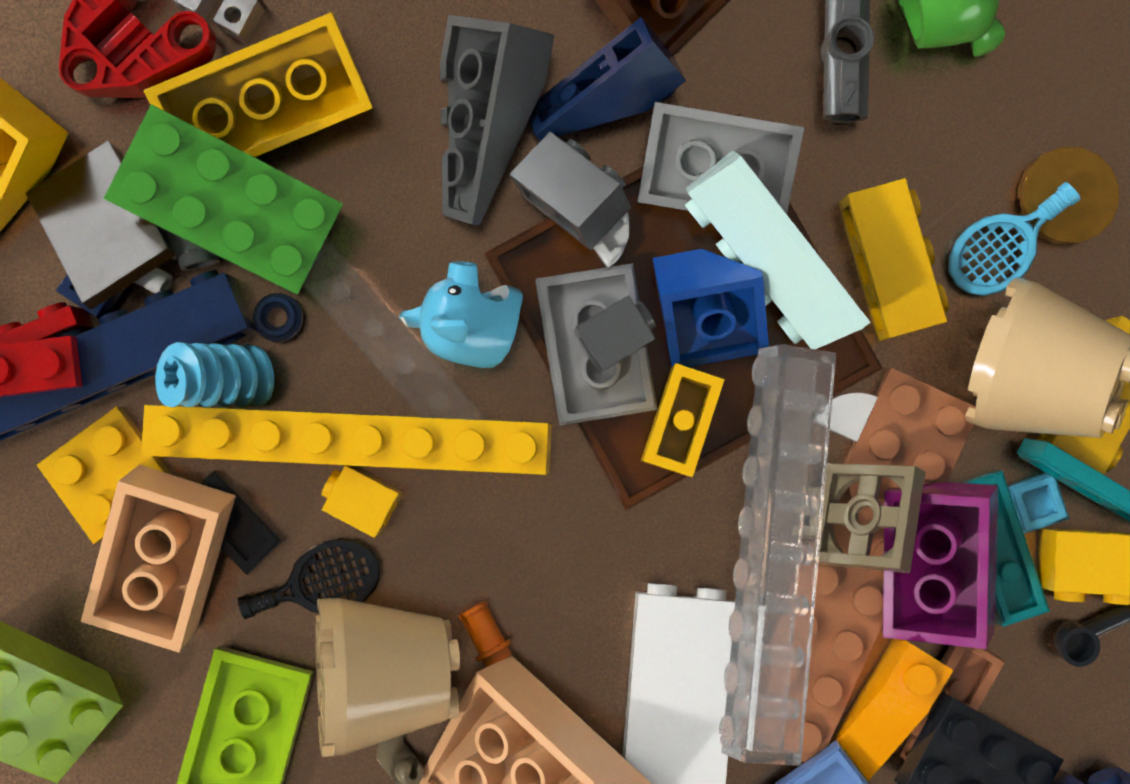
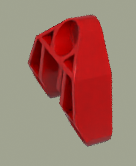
M72 0L63 19L58 67L59 74L67 86L83 96L98 98H147L143 90L209 63L216 51L217 41L215 33L206 20L196 12H178L153 35L131 13L139 0ZM192 24L200 26L203 31L200 44L191 49L180 47V37L183 30ZM87 61H95L97 64L95 78L89 83H77L73 75L74 69Z

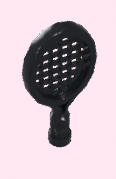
M337 538L323 541L306 550L295 562L291 574L284 585L276 589L270 588L253 595L246 594L238 597L240 613L244 619H249L258 612L269 610L270 608L277 607L279 603L288 601L299 604L311 612L319 613L317 607V599L319 598L317 594L324 592L325 598H339L346 595L347 600H350L349 593L355 592L356 598L352 599V601L364 602L376 590L381 577V562L373 548L360 540ZM333 547H340L341 552L335 554ZM330 548L332 555L325 557L323 550ZM352 551L354 558L347 560L345 553ZM321 552L322 559L316 560L315 554ZM342 554L344 561L338 563L336 556ZM364 557L366 564L360 566L358 559ZM333 558L335 565L329 566L327 559ZM355 560L357 567L350 569L348 562ZM324 561L326 568L319 570L317 563ZM314 564L316 571L310 573L308 566ZM346 564L347 571L341 573L339 566ZM336 567L338 574L332 576L330 569ZM367 567L369 574L363 575L361 568ZM327 570L329 577L323 579L320 572ZM358 570L360 577L353 578L352 571ZM349 573L351 580L344 582L342 575ZM318 574L319 580L313 582L311 575ZM339 576L341 583L335 585L333 578ZM308 577L310 584L304 585L302 578ZM330 579L332 586L326 588L324 581ZM361 579L363 586L357 588L355 581ZM352 582L354 589L347 591L345 584ZM321 583L322 590L316 592L314 585ZM311 586L313 593L307 595L305 588ZM343 586L344 593L338 594L336 587ZM290 588L291 594L284 595L283 592ZM333 589L335 596L329 597L327 591Z

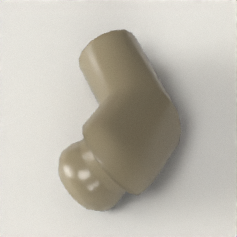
M404 735L379 743L376 753L377 761L397 784H418L422 780L424 768L416 755L403 742Z

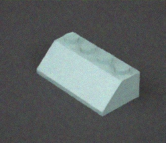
M732 150L685 188L692 198L685 204L686 208L702 228L712 223L721 234L723 239L717 242L716 245L723 255L728 259L739 263L743 262L744 265L761 270L764 283L765 306L773 300L784 316L777 322L794 344L804 339L813 351L861 330L871 323L741 155Z

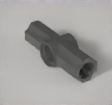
M825 0V37L820 50L821 60L824 63L823 120H829L833 123H851L864 121L868 118L869 51L874 43L873 29L870 26V0ZM847 37L851 39L856 45L857 53H844L838 47L836 38Z

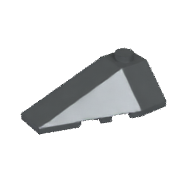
M448 15L440 60V80L448 82V107L441 109V125L448 126L449 149L445 151L441 158L443 216L473 225L481 224L545 86L555 35L507 22Z

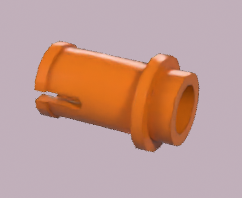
M486 601L458 615V618L462 621L479 653L475 657L477 662L482 660L485 667H488L512 655L509 648L512 642L510 638L504 639Z

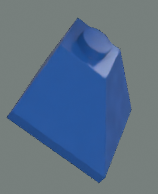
M704 249L653 258L671 367L675 363L692 367L769 353L764 283L761 270Z

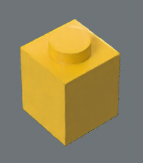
M345 465L342 472L335 469L325 483L321 495L327 498L321 510L376 538L382 535L404 491L357 466Z

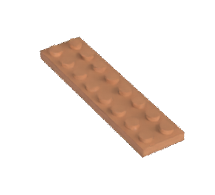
M886 368L874 395L877 397V400L858 441L852 443L843 464L916 466L925 471L923 485L948 482L974 425L966 421V412L969 407L975 409L976 406L894 368ZM882 478L878 501L883 506L884 491L889 488L899 487L890 478ZM859 481L845 491L838 503L848 504L852 498L857 496ZM870 507L862 508L858 514L860 525L869 524L873 518V510ZM833 524L835 539L841 550L848 554L851 531L847 529L846 525ZM880 528L873 534L870 556L880 557L884 555V528ZM808 539L731 708L730 722L731 729L804 763L829 745L883 625L884 571L828 566L810 561L813 539Z

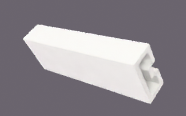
M648 583L647 592L636 591L622 757L652 784H726L739 602L726 599L727 590L698 587L697 595L690 597L677 595V586Z

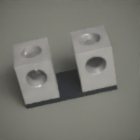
M217 0L172 1L180 10L196 12L206 20ZM224 0L213 22L222 32L247 45L267 6L263 0ZM241 17L238 22L233 23L236 18Z

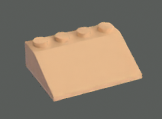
M513 656L476 672L459 703L458 718L450 719L424 767V775L419 784H652Z

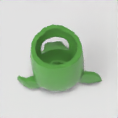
M899 0L900 8L907 20L918 49L954 46L971 42L974 57H979L995 50L1005 37L1004 27L1001 21L996 18L999 0Z

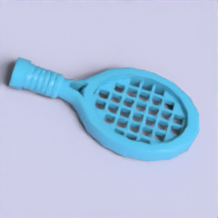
M1064 182L1052 196L1038 205V209L1031 214L1018 216L1001 213L984 217L968 226L955 240L948 258V272L954 285L966 293L984 296L1002 292L1014 278H1022L1030 269L1037 254V237L1041 226L1047 220L1051 221L1070 205L1073 206L1081 200L1077 191L1068 182ZM1037 218V221L1035 222L1033 227L1029 222H1027ZM987 226L989 231L983 234L980 229ZM998 226L1003 230L1000 235L994 231ZM1013 227H1014V228L1017 230V232H1018V233L1015 234L1014 236H1012V235L1008 232V231L1011 230ZM976 231L981 235L978 240H975L972 236ZM992 232L996 238L990 242L986 236ZM1006 233L1010 239L1004 243L1000 237ZM1019 235L1024 239L1020 244L1015 240ZM970 238L974 243L968 247L965 242ZM982 239L988 243L983 248L978 244ZM997 240L1002 244L998 249L993 246V243ZM1011 241L1016 245L1012 250L1007 246ZM975 245L979 248L976 254L970 250ZM990 246L994 252L988 256L984 250ZM1002 248L1008 251L1005 256L999 253ZM1017 249L1023 253L1018 258L1013 254ZM968 251L972 257L966 261L962 255ZM983 253L986 258L980 262L977 256ZM995 254L1000 258L996 263L991 259ZM1009 255L1014 259L1010 264L1005 260ZM973 259L978 263L974 268L969 264ZM987 260L992 264L988 269L983 265ZM1003 261L1006 267L1000 270L997 265ZM1017 262L1019 267L1014 271L1011 266ZM965 265L970 269L966 274L961 271V268ZM978 267L984 270L981 275L975 272ZM993 268L999 272L994 277L989 273ZM1007 269L1013 273L1008 278L1004 275ZM971 273L977 277L972 282L967 278ZM985 274L990 277V280L986 283L981 279ZM1001 275L1004 280L998 283L995 279Z

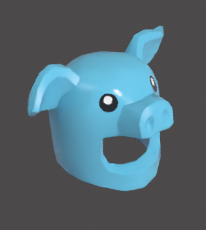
M464 261L449 262L447 279L439 281L430 287L422 306L402 311L399 319L407 327L419 328L421 339L426 347L441 359L478 368H494L502 362L513 343L523 294L520 289L508 285L500 286L490 292L481 293L478 284L477 264Z

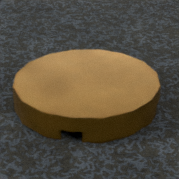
M1060 147L1038 157L1024 171L1018 185L1017 200L1020 199L1021 216L1036 211L1038 205L1052 196L1060 185L1068 182L1077 191L1081 200L1073 206L1067 207L1051 221L1047 220L1041 226L1038 237L1055 245L1078 244L1098 236L1112 222L1119 206V185L1112 168L1098 154L1082 147ZM1037 218L1027 222H1029L1033 227V225L1037 221Z

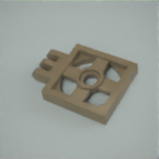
M826 463L822 487H796L795 497L811 501L810 506H793L792 516L808 521L807 525H790L788 535L802 539H813L810 561L820 565L910 573L925 471L916 466ZM882 478H890L902 490L900 507L883 506L878 501ZM859 481L857 496L852 498L848 504L838 503L845 491ZM864 507H870L873 510L871 522L867 525H860L858 522L860 510ZM833 524L846 525L847 529L851 531L848 554H845L839 547L835 539ZM880 528L896 529L894 547L880 557L870 556L873 534Z

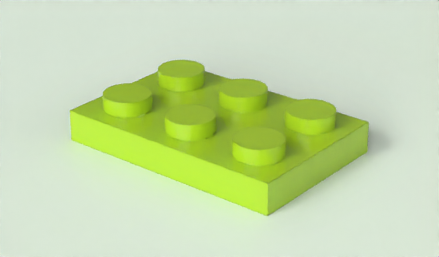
M223 646L216 647L209 666L177 784H283L314 671Z

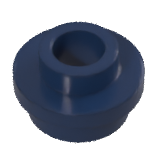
M272 293L263 297L257 303L253 312V323L257 332L265 339L273 342H285L292 339L300 331L303 324V312L299 303L294 298L283 293ZM283 309L287 314V321L283 326L275 327L271 321L272 314L276 310Z

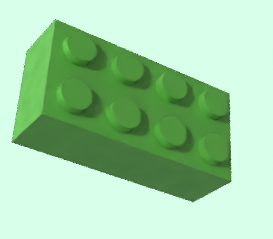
M152 104L103 198L298 295L343 206V203Z

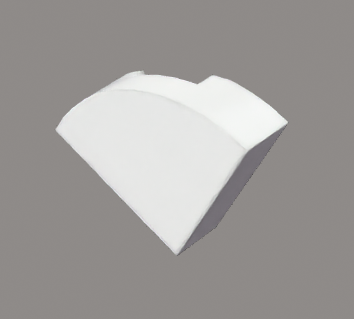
M628 212L594 247V250L606 267H612L622 256L626 248L630 232Z
M848 393L837 396L820 406L810 422L853 442H858L878 397L866 393Z

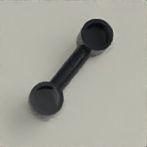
M1118 605L1081 624L1074 620L1062 623L1055 635V648L1058 655L1076 667L1087 666L1094 662L1100 652L1099 638L1130 623V605Z

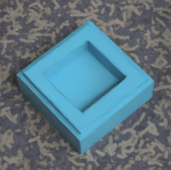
M1047 473L1008 485L1024 534L1070 519L1057 479Z

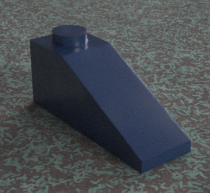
M640 17L541 96L529 120L535 136L540 141L549 132H552L557 137L646 112L654 106L655 102L669 98L680 85L686 82V79L674 55Z

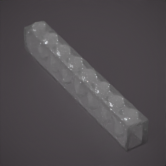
M784 344L758 349V357L754 361L752 368L755 392L753 407L749 412L747 420L750 446L749 457L746 459L743 467V481L746 485L744 508L740 512L738 519L741 544L739 560L736 562L733 571L736 598L735 609L730 616L728 626L732 642L730 663H728L724 672V686L727 696L725 715L722 717L719 725V738L722 744L721 753L741 762L801 766L836 353Z

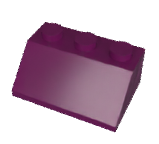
M954 482L923 485L910 573L884 571L883 638L979 649L988 648L995 632L998 485ZM900 487L889 488L884 491V506L900 507L902 494ZM884 528V554L894 547L896 529Z

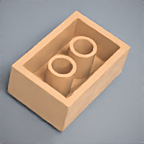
M140 464L121 478L117 483L81 622L179 653L198 629L236 495Z

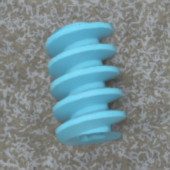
M176 342L164 350L158 361L155 374L156 392L159 400L165 406L172 408L180 404L185 407H194L198 404L203 407H211L215 404L220 407H228L232 404L238 407H245L247 405L259 407L266 404L272 396L274 371L267 353L259 346Z

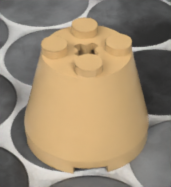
M1019 277L1014 278L1006 288L1005 296L1012 297L1008 307H1002L997 316H991L982 338L968 386V391L973 392V395L977 396L976 408H968L965 415L966 421L992 430L1102 438L1105 432L1112 434L1114 429L1120 428L1129 400L1121 398L1125 383H1130V334L1037 282Z
M342 598L317 599L320 615L316 616L315 659L318 709L321 716H318V731L322 757L346 755L444 722L447 719L458 718V691L456 687H451L450 671L459 670L460 652L458 640L452 639L449 620Z

